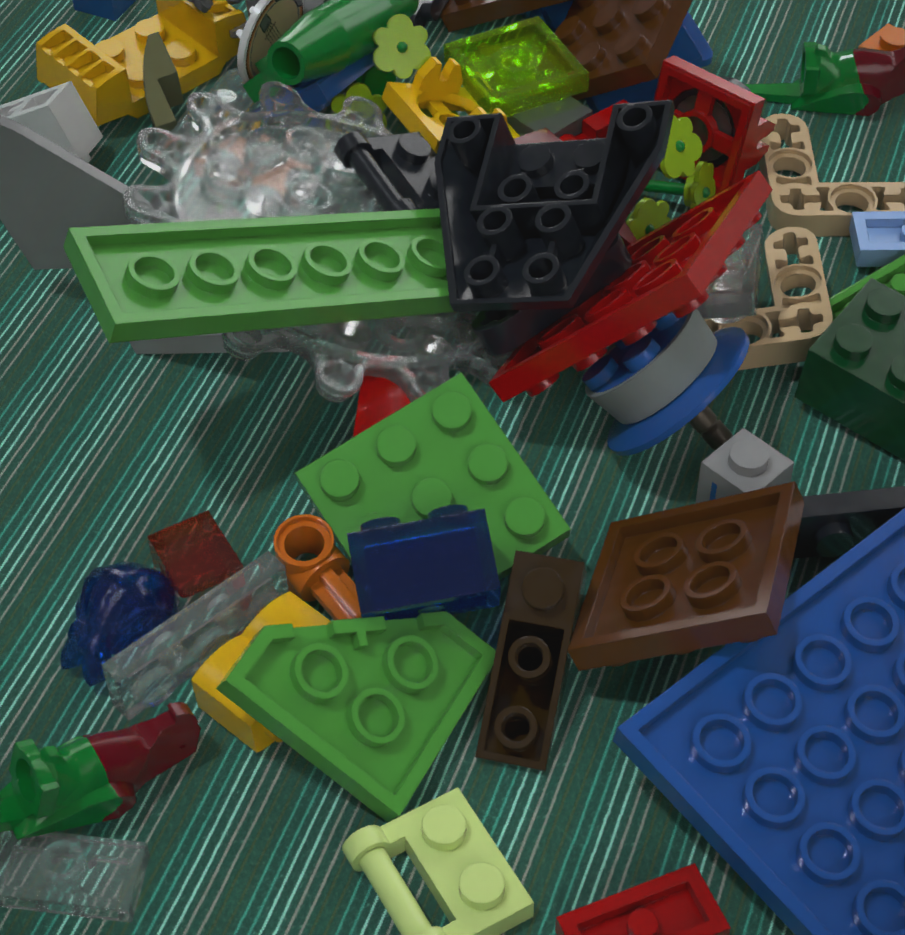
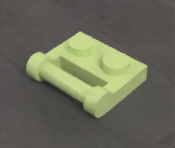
M458 787L380 827L368 825L352 833L343 843L342 851L354 871H363L401 935H501L534 916V902ZM406 851L450 922L443 927L431 926L391 858Z

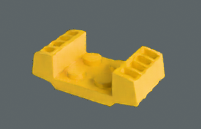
M156 0L158 14L141 20L135 26L109 39L102 40L95 45L65 23L36 42L37 80L49 88L72 81L97 126L126 115L138 119L149 113L143 84V60L148 35L159 32L177 70L181 92L184 94L218 76L225 63L238 54L240 39L231 38L229 31L245 23L246 18L242 11L234 8L226 0H212L213 5L207 13H203L193 2L187 0Z

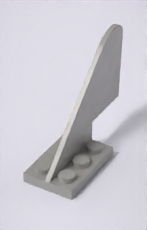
M0 115V220L34 270L73 268L63 248L68 228L187 222L180 216L30 128ZM301 326L129 341L136 354L288 352Z

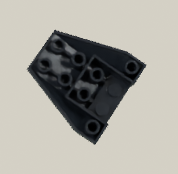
M660 100L614 104L606 138L516 144L502 113L447 117L434 164L449 300L453 311L573 308L666 154L675 111L673 101Z

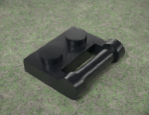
M353 131L342 136L336 143L334 148L336 157L345 168L353 169L384 211L439 208L434 164L437 154L420 132L366 138L360 131Z

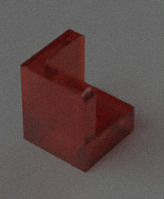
M208 510L147 536L156 578L166 595L177 591L180 597L187 598L221 583L236 608L248 603L243 565Z

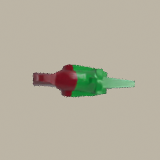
M804 42L800 78L793 83L744 84L752 93L765 98V101L791 104V110L870 116L879 110L880 105L905 94V47L894 51L857 48L832 52L826 45L817 44V42Z
M174 702L167 705L168 711L150 720L121 730L77 736L58 747L44 746L43 748H38L32 738L15 742L9 766L12 781L0 791V832L12 830L17 840L120 818L133 808L136 803V793L146 782L196 752L201 730L198 720L186 703Z

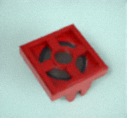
M675 55L663 60L654 101L672 100L675 106L674 115L677 118L688 117L693 125L692 133L699 136L703 147L701 157L694 161L695 168L699 161L713 163L716 195L742 180L745 170L756 165L767 153L769 145L760 140L767 137L774 130L775 124L762 118L761 113L765 98L752 93L738 79L717 76ZM679 176V178L686 181L687 177Z

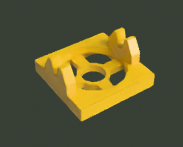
M431 56L416 72L413 83L387 82L381 98L410 133L420 132L436 154L447 117L460 116L451 113V111H465L468 115L502 113L513 139L520 137L507 122L506 114L500 108H494L477 88L461 87L463 83L461 67L454 58H449L442 70V63L437 57ZM421 109H427L433 117H428Z

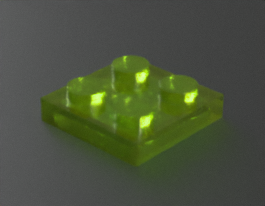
M539 16L444 44L445 64L449 58H454L459 63L463 78L462 85L477 104L488 114H492L495 108H500L509 117L525 110L557 102L588 91L589 72Z

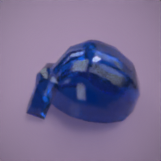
M122 561L94 568L84 579L82 592L75 605L74 622L70 626L67 634L68 639L61 651L60 664L62 670L79 667L82 664L83 678L91 687L112 678V655L148 649L165 641L176 631L179 622L180 600L172 582L162 572L135 562Z

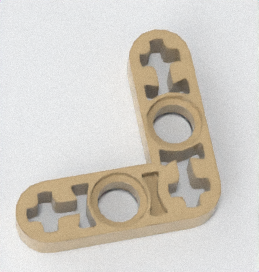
M783 113L773 114L765 118L774 123L775 127L767 137L760 140L768 144L769 148L767 153L760 159L759 165L762 175L773 189L765 202L768 220L771 227L775 230L785 227H801L814 233L815 237L850 236L849 225L852 213L840 210L839 206H855L864 212L905 211V182H819L809 129L806 123L799 117ZM781 140H784L785 144L789 147L781 148ZM777 171H794L801 176L787 177L778 174Z
M785 227L771 233L765 240L766 268L772 307L702 316L712 332L728 327H739L747 335L760 337L755 343L749 344L747 355L738 370L804 362L809 348L833 322L817 238L808 229ZM796 254L799 264L788 265L787 255ZM794 288H810L813 290L804 296H788L784 294L786 291ZM773 334H780V337L773 338Z

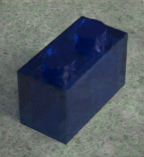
M448 505L429 512L428 519L401 523V520L396 517L377 518L363 523L360 526V531L347 533L362 618L384 616L385 620L416 618L421 613L447 611L452 615L500 605L501 587L485 508L469 511L465 505Z

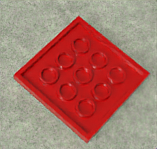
M760 170L626 246L632 258V265L623 275L516 348L489 381L490 386L501 401L505 402L524 391L527 392L529 397H533L550 387L560 377L559 372L573 366L576 372L582 371L602 358L608 350L607 346L620 339L625 346L631 345L650 333L656 327V320L671 312L676 318H681L701 306L709 298V294L706 291L709 284L718 279L728 269L725 263L727 257L736 252L745 243L746 240L742 236L743 233L762 217L759 210L773 189Z

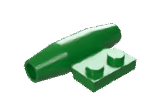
M328 0L304 13L269 48L267 55L255 63L260 73L242 86L253 103H256L285 85H296L336 74L373 52L378 47L373 41L375 30L381 27L386 28L388 20L393 15L405 14L411 18L418 8L419 0Z

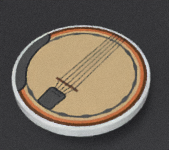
M259 0L255 6L250 7L249 12L251 14L244 29L236 31V35L240 39L237 67L239 75L245 83L260 73L255 63L265 57L271 45L303 15V0Z

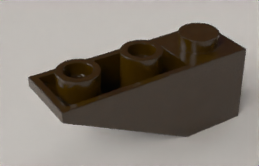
M515 551L476 758L546 771L572 660L567 649L583 605L588 576L584 562Z

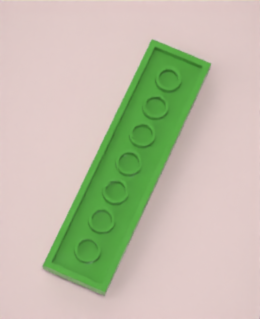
M439 208L68 228L63 246L109 343L454 312L449 300Z

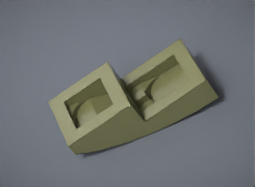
M159 32L148 35L145 46L143 84L153 131L164 158L183 151L177 121L171 107L180 105L184 101L177 70Z

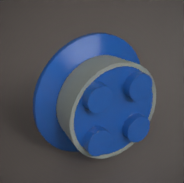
M698 309L681 318H676L671 312L656 320V327L637 342L625 346L620 339L613 343L614 346L609 352L595 362L583 375L582 381L586 385L585 392L587 396L615 418L609 430L607 443L616 455L628 456L649 449L677 432L688 422L698 433H701V437L715 451L728 441L733 434L721 420H717V416L708 405L726 387L742 365L747 355L750 341L745 331L739 327H728L712 332Z

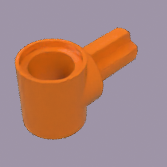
M301 514L290 517L280 524L275 532L273 543L280 583L286 592L291 591L307 602L317 600L333 620L377 617L376 607L347 575L350 562L335 545L333 531L325 520L314 515ZM305 553L318 555L316 558L308 561L294 559Z

